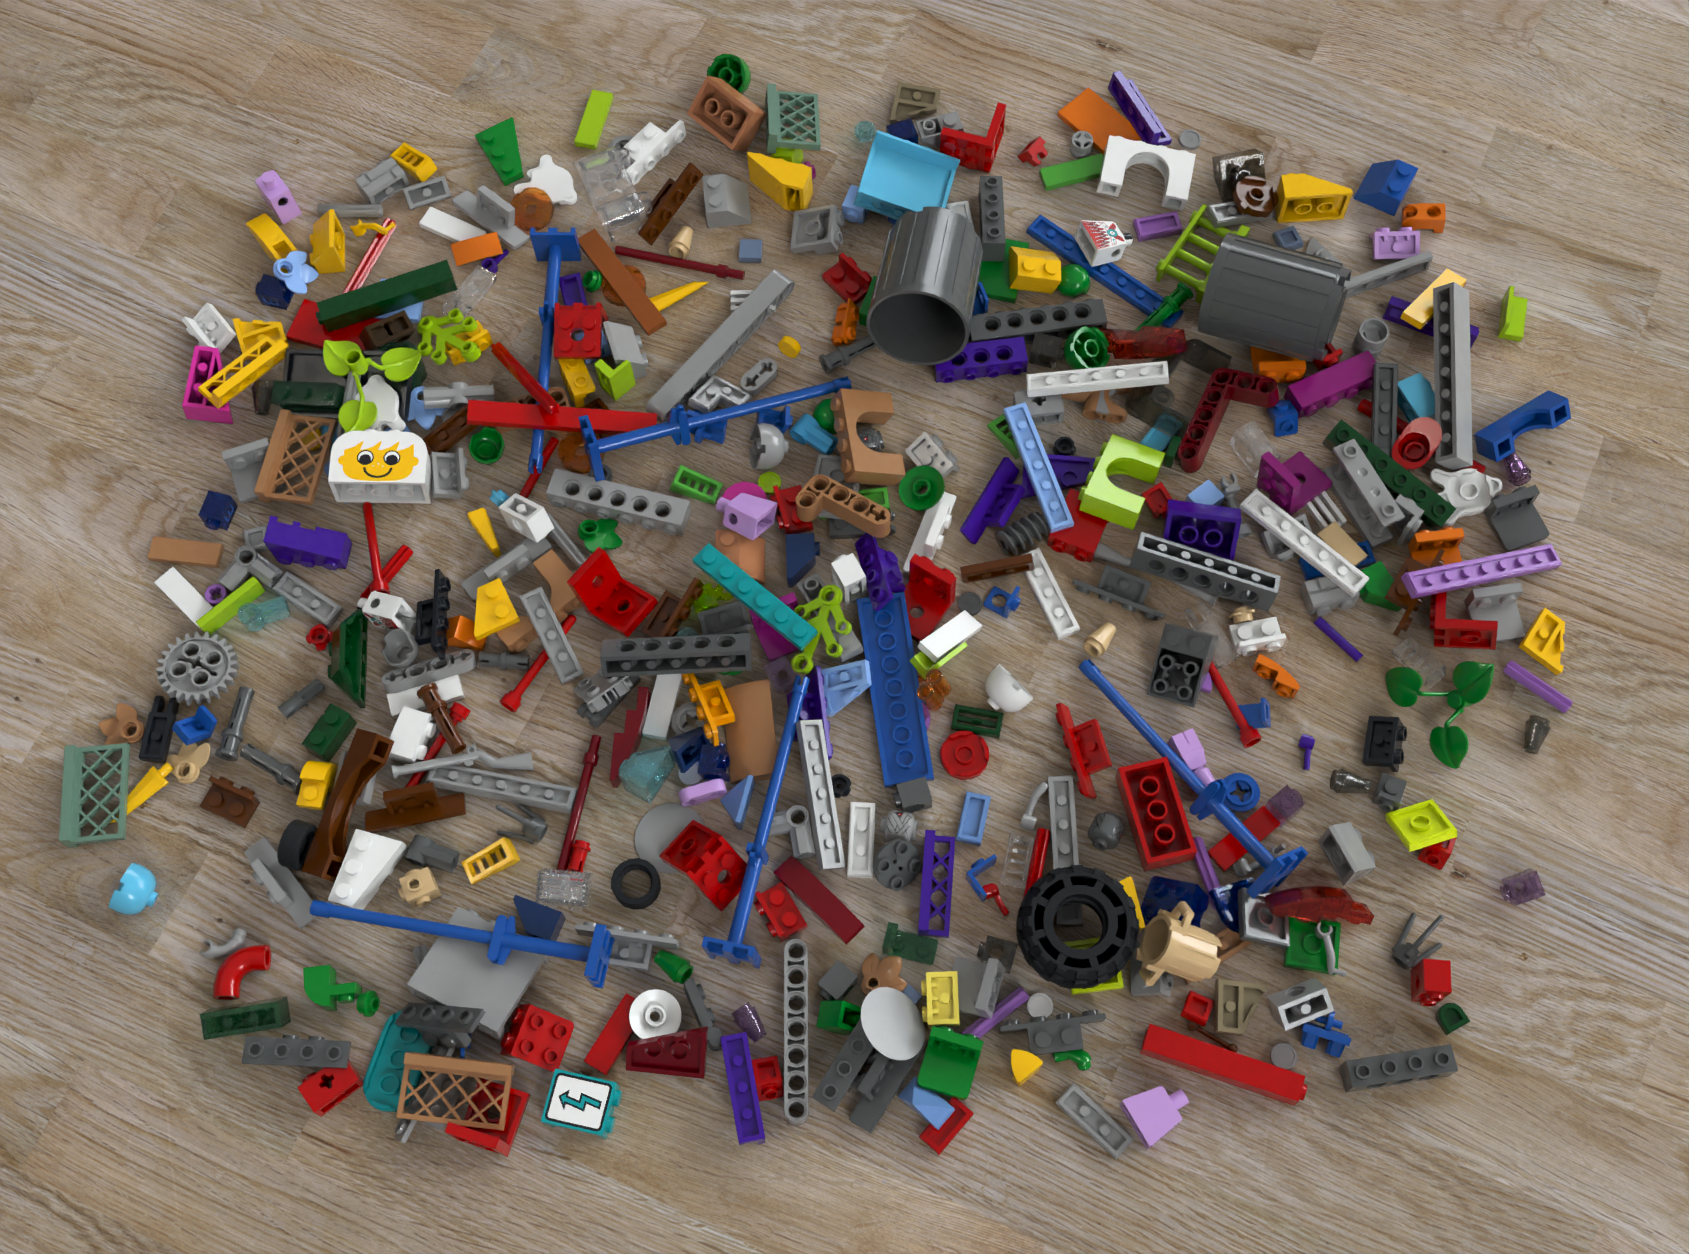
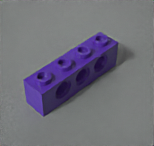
M1024 337L967 343L963 351L955 358L933 365L936 383H951L955 380L963 379L974 380L980 377L995 378L999 375H1019L1022 372H1027L1028 357ZM981 360L984 361V363H978L976 361ZM954 363H960L962 365L956 366L954 365Z

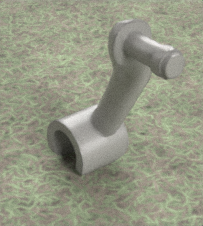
M1046 781L1041 782L1031 794L1026 812L1021 821V827L1032 831L1035 827L1037 818L1033 817L1032 814L1038 798L1048 789Z
M1280 844L1277 848L1273 847L1269 852L1274 858H1277L1280 855V851L1286 848V845ZM1245 858L1241 859L1238 864L1233 865V869L1239 878L1262 867L1257 861L1248 864Z
M1319 922L1314 929V933L1318 938L1323 939L1329 975L1335 973L1345 977L1346 971L1334 968L1336 959L1330 938L1333 928L1330 925L1327 933H1323L1320 930L1321 922Z

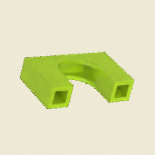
M1112 434L1109 442L1104 441L1101 447L1100 455L1102 456H1097L1092 468L1095 471H1090L1085 484L1088 486H1082L1078 496V499L1081 500L1079 510L1134 530L1145 498L1116 487L1110 482L1108 477L1123 474L1154 484L1166 453Z

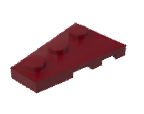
M708 1026L628 1042L626 1070L704 1079L706 1074Z

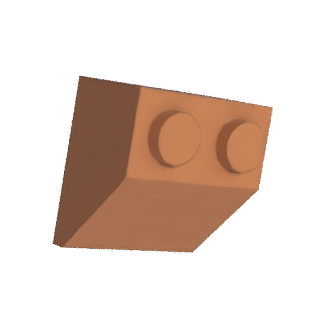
M716 530L715 548L759 584H765V539L757 537L751 540L733 530Z

